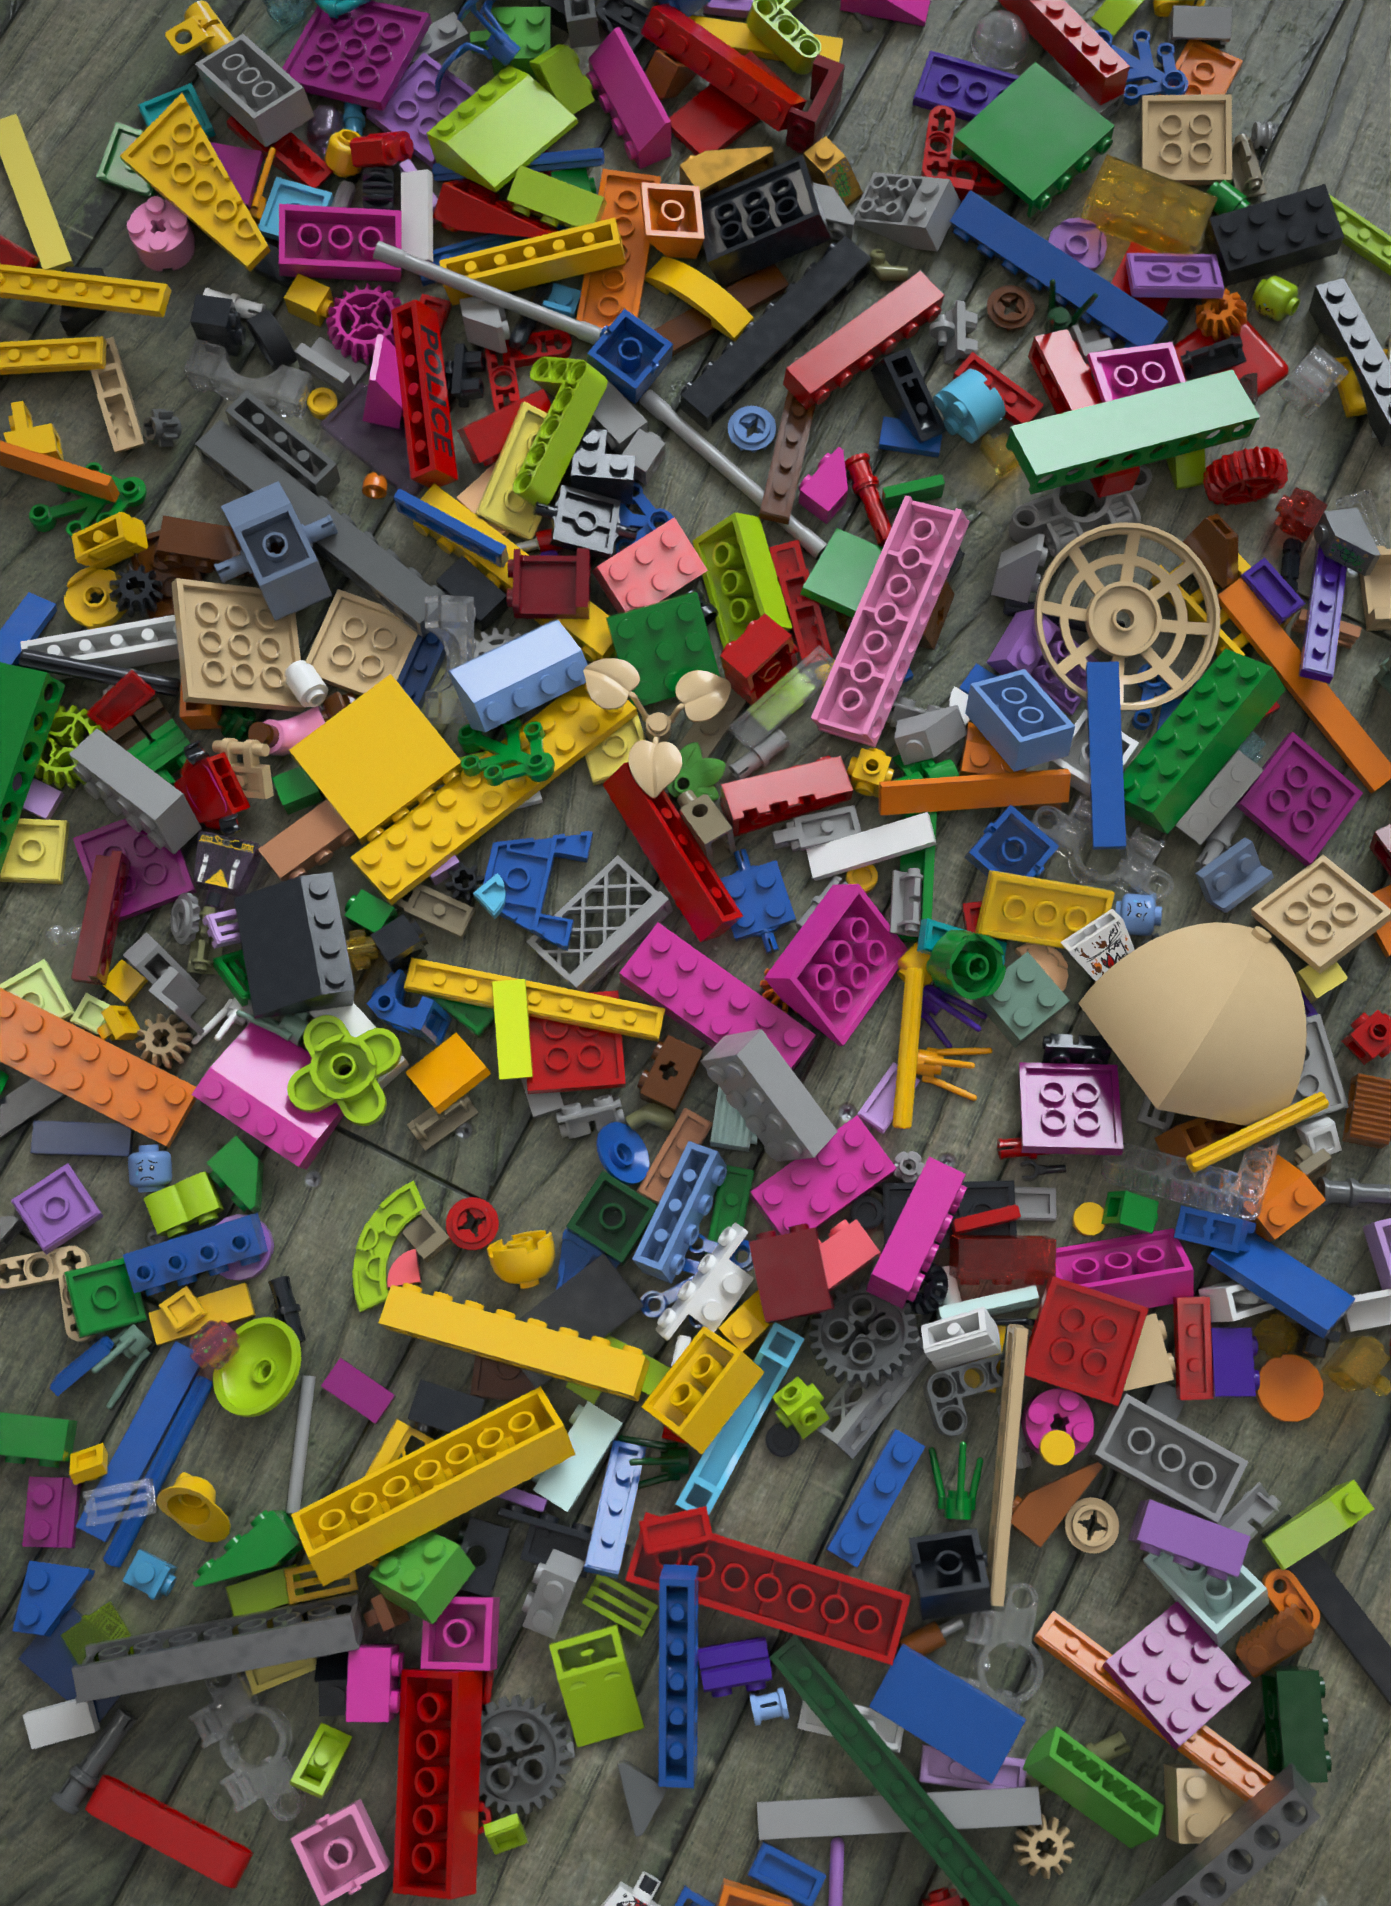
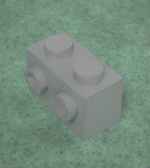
M553 1549L547 1563H539L532 1580L533 1583L538 1584L535 1593L532 1591L528 1592L521 1610L527 1613L523 1627L555 1639L566 1615L585 1561Z

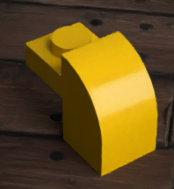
M23 401L11 403L13 415L8 416L11 431L3 433L6 442L64 461L60 436L53 424L33 427L32 416Z

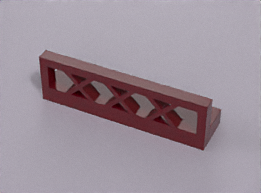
M112 850L111 856L96 855L71 979L75 982L106 986L131 864L121 851Z

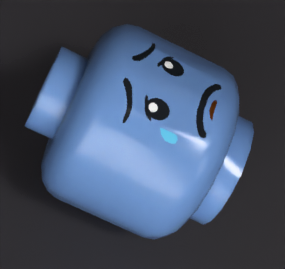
M1125 894L1122 901L1116 902L1115 912L1123 919L1129 935L1150 936L1154 931V926H1161L1162 907L1156 906V900L1152 895Z
M159 1144L138 1146L139 1152L132 1153L128 1157L130 1185L138 1187V1192H155L164 1189L165 1185L172 1181L170 1153L159 1150Z

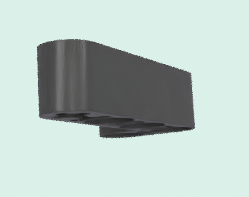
M1005 1353L937 1372L924 1381V1397L933 1426L940 1435L945 1437L958 1436L966 1429L968 1419L962 1401L963 1397L1002 1386L1003 1378L998 1375L996 1366L999 1360H1005ZM968 1369L975 1370L980 1376V1382L976 1388L969 1387L964 1381V1375ZM935 1379H942L948 1385V1392L943 1398L937 1397L932 1391V1384ZM948 1411L953 1412L958 1418V1426L953 1431L947 1430L942 1424L943 1415Z

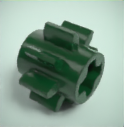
M226 706L217 724L222 726L221 733L225 738H235L238 742H241L243 738L245 740L249 739V728L258 721H255L256 714L249 707L235 706L232 708L231 706Z

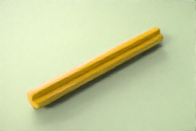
M916 967L907 968L905 973L892 1122L893 1127L898 1129H910L912 1126L925 976L924 969Z
M1315 1093L1188 1155L1185 1161L1190 1171H1200L1328 1108L1329 1102L1324 1093Z

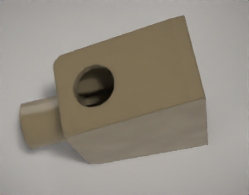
M687 790L679 795L677 802L681 807L679 810L680 816L712 867L734 856L733 853L736 851L733 828L707 794L697 798L692 790Z

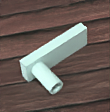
M945 1266L942 1268L948 1277V1291L942 1306L937 1309L936 1317L938 1321L964 1312L968 1313L981 1307H985L990 1316L1034 1307L1037 1305L1039 1295L1036 1285L962 1301L953 1267Z

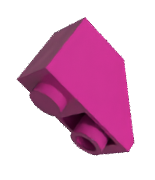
M839 446L832 454L827 453L818 464L819 469L813 476L807 475L798 488L800 490L799 504L825 524H828L845 505L847 499L848 485L844 452Z

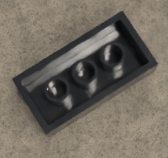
M1323 184L1211 217L1208 220L1204 237L1210 254L1217 255L1223 285L1227 287L1336 255L1344 239V234L1326 185Z

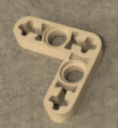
M77 1246L56 1248L47 1255L40 1251L0 1260V1274L5 1272V1267L7 1266L8 1269L14 1271L23 1269L27 1280H24V1275L21 1274L12 1275L9 1278V1283L0 1278L1 1289L14 1290L59 1281L67 1335L77 1342H89L97 1336L96 1334L79 1339L78 1333L75 1331L76 1324L71 1312L72 1308L63 1275L64 1272L73 1270L72 1267L66 1265V1261L71 1259L72 1253L81 1258V1262L76 1263V1269L91 1266L89 1254L84 1249ZM38 1259H45L49 1264L48 1272L42 1277H35L32 1272V1266Z

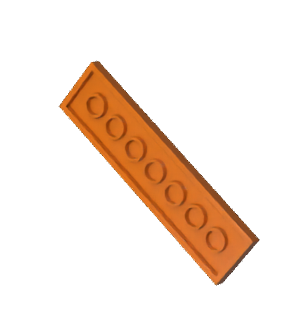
M0 988L1 1063L170 1148L197 1099L191 1095L196 1088L194 1085Z

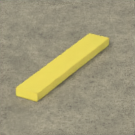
M17 114L0 119V156L35 250L40 258L42 269L62 271L66 267H73L72 258Z

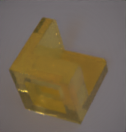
M1003 433L993 439L990 434H987L982 439L980 451L998 476L1002 477L1019 467L1020 465L1013 451H1008L1006 448L1009 436Z

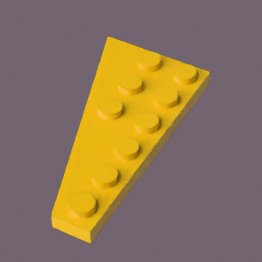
M181 93L120 157L128 167L251 272L271 250L183 93Z

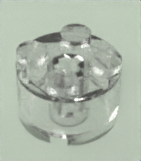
M1316 344L1275 393L1302 416L1304 415L1306 418H1309L1331 394L1330 392L1345 378L1349 371Z

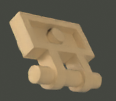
M224 738L213 742L212 749L215 753L225 752L247 798L267 799L274 796L270 765L260 764L259 762L260 756L266 757L269 755L270 748L267 744H261L258 740L251 739L238 742L235 738ZM238 754L243 755L244 763L237 761Z

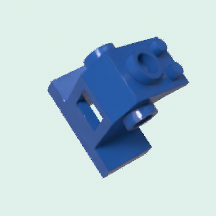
M398 969L395 974L390 972L387 975L389 980L373 991L371 999L366 1004L390 1028L419 1037L428 1044L438 1047L442 1044L452 1017L434 1000L422 996L417 1007H405L404 997L406 991L404 990L407 975L401 969Z

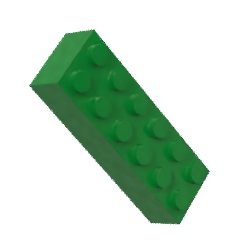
M1225 648L1123 772L1125 814L1168 835L1286 690L1273 667Z

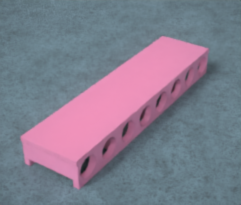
M905 495L811 716V719L819 727V731L876 747L970 523L961 509L956 508L953 511L913 501L910 496Z

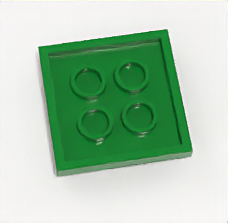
M696 591L606 617L617 659L624 660L633 665L640 676V683L632 692L637 695L642 706L676 697V685L679 679L688 672L702 670L720 676ZM628 696L629 701L636 707L633 700Z

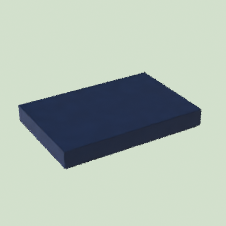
M73 1606L62 1615L59 1625L50 1637L37 1635L18 1658L67 1701L77 1697L72 1667L81 1665L87 1656L85 1646L112 1640L110 1638L107 1639L108 1636L105 1637L106 1634L104 1633L103 1635L99 1628L93 1627L94 1624L91 1625L92 1622L89 1623V1620ZM98 1653L94 1656L93 1662L99 1661ZM122 1695L93 1700L99 1724Z

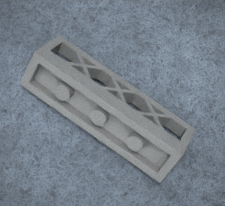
M886 1330L883 1333L882 1337H889L893 1335L895 1331ZM921 1337L913 1338L916 1340L917 1350H908L912 1355V1362L901 1361L905 1371L902 1373L896 1369L892 1370L893 1381H890L884 1375L881 1377V1386L878 1387L874 1380L871 1379L868 1382L867 1389H864L861 1380H857L853 1388L849 1387L847 1380L824 1409L830 1419L816 1430L831 1440L850 1458L854 1459L929 1362V1358L923 1349ZM868 1353L863 1360H867L872 1354ZM862 1388V1396L858 1401L849 1403L851 1393L856 1389ZM841 1415L842 1421L834 1432L828 1430L826 1425L833 1416Z

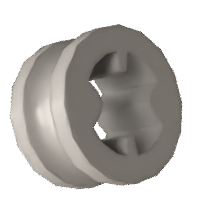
M1266 121L1264 125H1261L1260 122H1254L1251 132V142L1253 143L1254 150H1257L1259 146H1263V149L1270 148L1272 142V124L1270 121Z

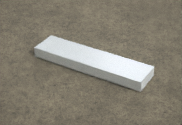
M925 812L806 849L812 877L815 881L928 848L937 845L930 815Z

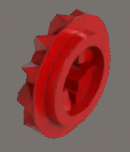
M469 1197L458 1201L452 1206L446 1218L448 1236L455 1245L468 1251L483 1249L494 1240L499 1229L498 1215L493 1206L477 1197ZM467 1211H470V1214L476 1220L486 1219L477 1226L478 1237L470 1229L459 1230V1228L464 1227L463 1225L468 1223Z

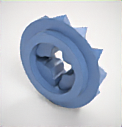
M746 406L738 409L731 416L728 422V434L731 443L737 445L741 451L744 449L750 450L754 454L756 450L762 448L766 450L767 446L774 441L776 423L773 416L767 410L758 406ZM757 421V432L759 434L753 433L747 438V429L745 427L751 428Z

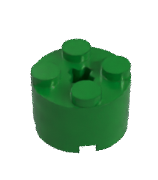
M949 930L933 947L930 959L926 964V969L934 983L942 991L966 999L977 1000L978 998L992 995L1000 987L1005 976L1006 966L1003 965V949L993 938L965 930Z

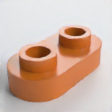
M1276 1568L1268 1571L1262 1579V1584L1267 1588L1269 1602L1279 1615L1280 1611H1285L1286 1607L1290 1608L1291 1603L1296 1604L1299 1609L1303 1610L1304 1616L1315 1630L1320 1622L1319 1609L1296 1576L1286 1569ZM1278 1579L1284 1585L1283 1590L1279 1593L1273 1587L1274 1582Z

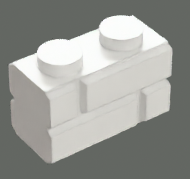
M985 1307L921 1326L924 1352L938 1371L1001 1353L997 1324L990 1317Z

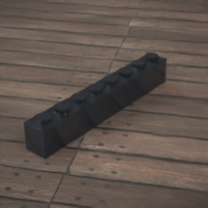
M846 236L838 243H832L825 251L824 257L818 263H811L805 270L804 276L797 283L795 281L792 282L777 302H771L757 322H750L736 342L731 341L728 343L722 355L715 362L710 361L696 381H690L684 386L681 391V410L704 430L708 431L869 275L872 258Z

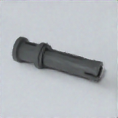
M1319 1177L1317 1180L1316 1188L1326 1199L1320 1205L1321 1207H1325L1328 1204H1345L1347 1208H1353L1359 1203L1391 1204V1184L1359 1183L1354 1178H1347L1345 1181H1332L1326 1177Z
M121 1707L117 1709L111 1721L102 1731L80 1764L71 1767L69 1770L71 1775L59 1792L52 1794L51 1800L56 1805L72 1815H77L80 1810L79 1804L90 1788L95 1789L97 1786V1781L99 1780L97 1776L118 1748L127 1732L136 1723V1717Z

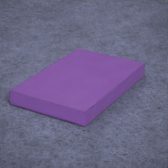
M1127 253L1125 264L1132 297L1223 298L1225 289L1217 255Z

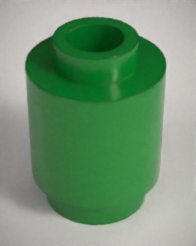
M1223 180L1221 183L1214 182L1205 194V197L1208 198L1206 206L1218 215L1251 206V203L1247 201V196L1226 180Z

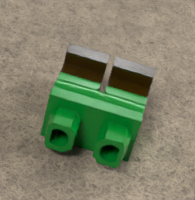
M155 697L134 712L140 724L154 740L152 743L131 716L107 733L114 742L174 786L175 780L171 775L182 769L187 759L183 749L191 743L159 699Z

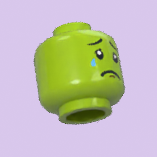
M1275 275L1261 280L1252 298L1255 301L1256 311L1275 321H1281L1287 315L1293 316L1300 304V299L1297 298V286Z

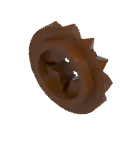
M1006 285L997 288L991 293L986 308L988 319H992L996 328L1001 326L1009 332L1015 328L1021 330L1024 325L1030 323L1035 305L1033 298L1026 290L1018 286ZM1017 302L1015 312L1004 315L1005 308Z

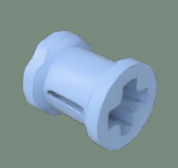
M783 1687L777 1688V1692L756 1696L755 1693L749 1694L755 1726L761 1725L763 1720L783 1717L784 1720L789 1719Z

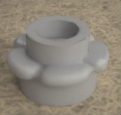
M914 1151L909 1153L900 1152L894 1159V1165L897 1168L894 1175L905 1183L915 1182L925 1166L921 1162L922 1157ZM906 1164H911L912 1168L910 1170L906 1169Z

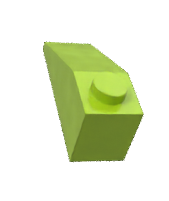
M1351 1480L1333 1487L1264 1538L1262 1542L1281 1570H1285L1353 1526L1373 1511L1374 1507L1355 1480Z

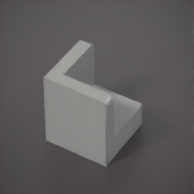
M1078 324L1071 327L1070 335L1077 342L1079 353L1089 367L1090 364L1087 358L1089 353L1113 350L1109 337L1100 339L1096 329L1082 333Z

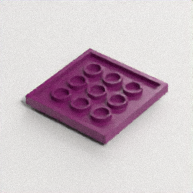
M371 0L346 14L339 15L338 18H330L327 13L317 6L282 69L294 78L307 93L384 111L432 23L430 14Z

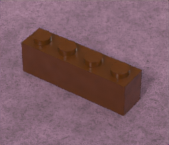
M163 515L157 554L159 562H163L166 566L172 568L187 566L193 567L202 573H212L216 571L215 564L240 554L241 548L231 527ZM276 543L271 544L272 550L270 553L279 554L284 546L278 547ZM246 572V573L241 574V575H239V576H237V577H234V578H244V576H248V577H254V576H253L252 573L249 574V572Z

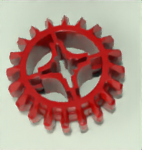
M1256 446L1253 449L1244 448L1241 451H1234L1232 454L1223 455L1221 459H1215L1212 464L1206 467V471L1203 473L1205 493L1210 501L1218 505L1222 503L1227 506L1230 504L1238 505L1253 501L1257 502L1259 499L1268 498L1270 494H1276L1278 489H1282L1285 486V483L1288 481V467L1283 453L1279 452L1278 449H1270V447L1259 448Z

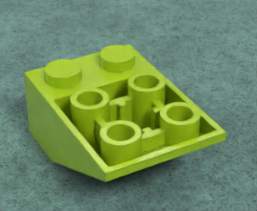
M618 1624L549 1644L577 1748L645 1728Z

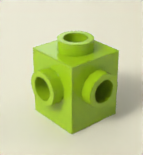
M798 1376L772 1396V1399L779 1408L775 1411L776 1416L786 1428L792 1425L803 1439L830 1419L820 1404L824 1400L822 1394L813 1383L806 1386Z

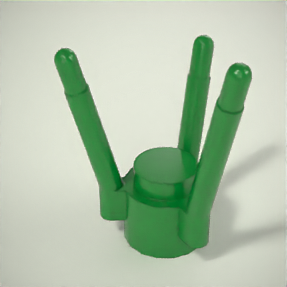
M960 1442L957 1490H948V1497H946L935 1448L930 1447L929 1456L938 1494V1509H944V1518L971 1519V1510H976V1495L984 1462L983 1458L979 1457L977 1459L968 1495V1491H964L966 1442Z

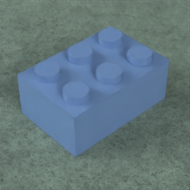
M1025 669L970 684L965 714L1014 772L1069 756L1075 730L1074 724Z

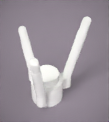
M235 997L233 1000L229 999L225 1006L202 1028L205 1030L201 1036L197 1034L192 1039V1044H197L225 1016L228 1018L215 1035L216 1041L223 1037L234 1022L241 1026L247 1022L248 1026L250 1022L237 1016L236 1011L242 1010L253 1015L251 1000H248L247 1006L242 1007Z

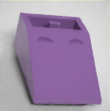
M1035 609L1016 612L986 663L1001 675L1025 669L1060 710L1073 715L1081 698L1064 686L1045 661L1035 630ZM1043 614L1045 639L1053 659L1059 664L1069 655V652L1062 639L1060 628ZM1074 641L1075 646L1078 648L1080 645ZM1091 654L1085 658L1088 662H1099ZM1077 664L1065 675L1086 692V671Z

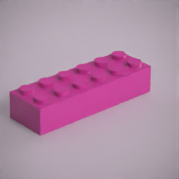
M657 922L619 972L621 983L653 1006L665 1008L667 1016L712 1048L724 1036L762 1029L793 1071L814 1043L816 1035L659 922Z

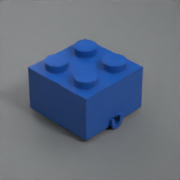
M624 308L610 326L606 325L601 330L599 340L587 353V363L604 375L624 397L636 404L672 360L673 343Z
M1010 804L994 823L990 822L983 830L984 834L964 858L986 877H988L989 870L1037 878L1045 869L1043 865L1059 848V845Z

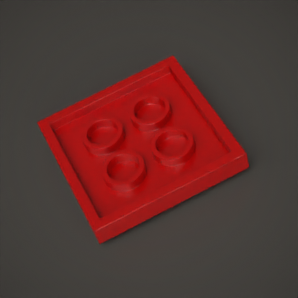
M618 990L589 992L619 999ZM529 1016L533 1078H527L528 1094L626 1087L622 1034Z
M1050 1275L1027 1346L1024 1375L1119 1406L1149 1308Z

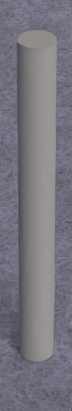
M302 1375L286 1513L293 1514L299 1511L301 1506L315 1376Z

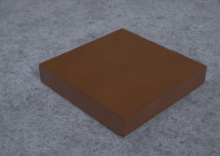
M475 1355L470 1395L484 1399L513 1401L536 1389L521 1368Z

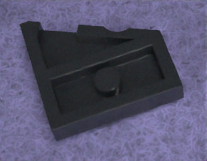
M601 0L595 8L597 20L607 35L615 28L620 27L635 55L647 39L640 33L650 10L633 0Z

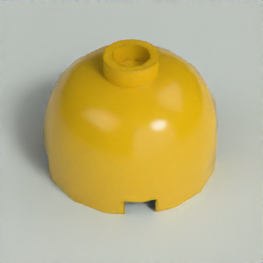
M546 1230L518 1233L512 1235L513 1240L503 1245V1241L500 1239L487 1247L493 1271L501 1280L509 1284H519L521 1289L538 1285L540 1283L539 1278L547 1275L552 1268L556 1256L552 1233L546 1234Z

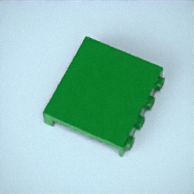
M1035 62L954 136L952 154L959 160H962L966 155L972 157L1029 204L1027 216L1031 218L1038 210H1045L1052 201V197L1058 192H1064L1078 173H1085L1091 166L1094 158L1099 154L1104 155L1110 149L1113 143L1114 125Z

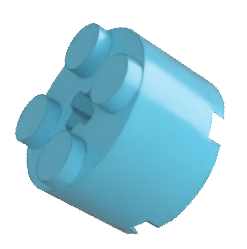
M968 369L960 374L933 397L935 405L940 409L945 418L943 423L947 432L951 435L957 433L971 444L999 423L1006 412L999 392L995 387L989 390L984 384L988 379L974 369Z

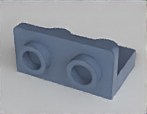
M1246 837L1195 873L1206 902L1224 913L1236 907L1274 878L1272 871L1261 865L1253 842Z

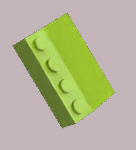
M508 65L488 83L481 86L471 97L461 103L454 111L440 120L426 134L436 163L497 192L515 177L519 165L527 167L577 125L578 120L532 76Z

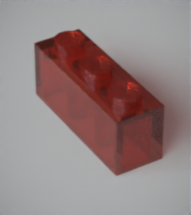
M950 1235L949 1275L960 1280L962 1285H980V1280H992L994 1285H1012V1280H1024V1284L1044 1285V1280H1048L1050 1275L1056 1277L1057 1239L1046 1235Z

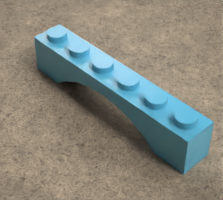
M776 1322L773 1324L753 1361L764 1371V1374L704 1451L676 1505L685 1510L706 1506L709 1516L769 1405L772 1396L775 1394L805 1338Z

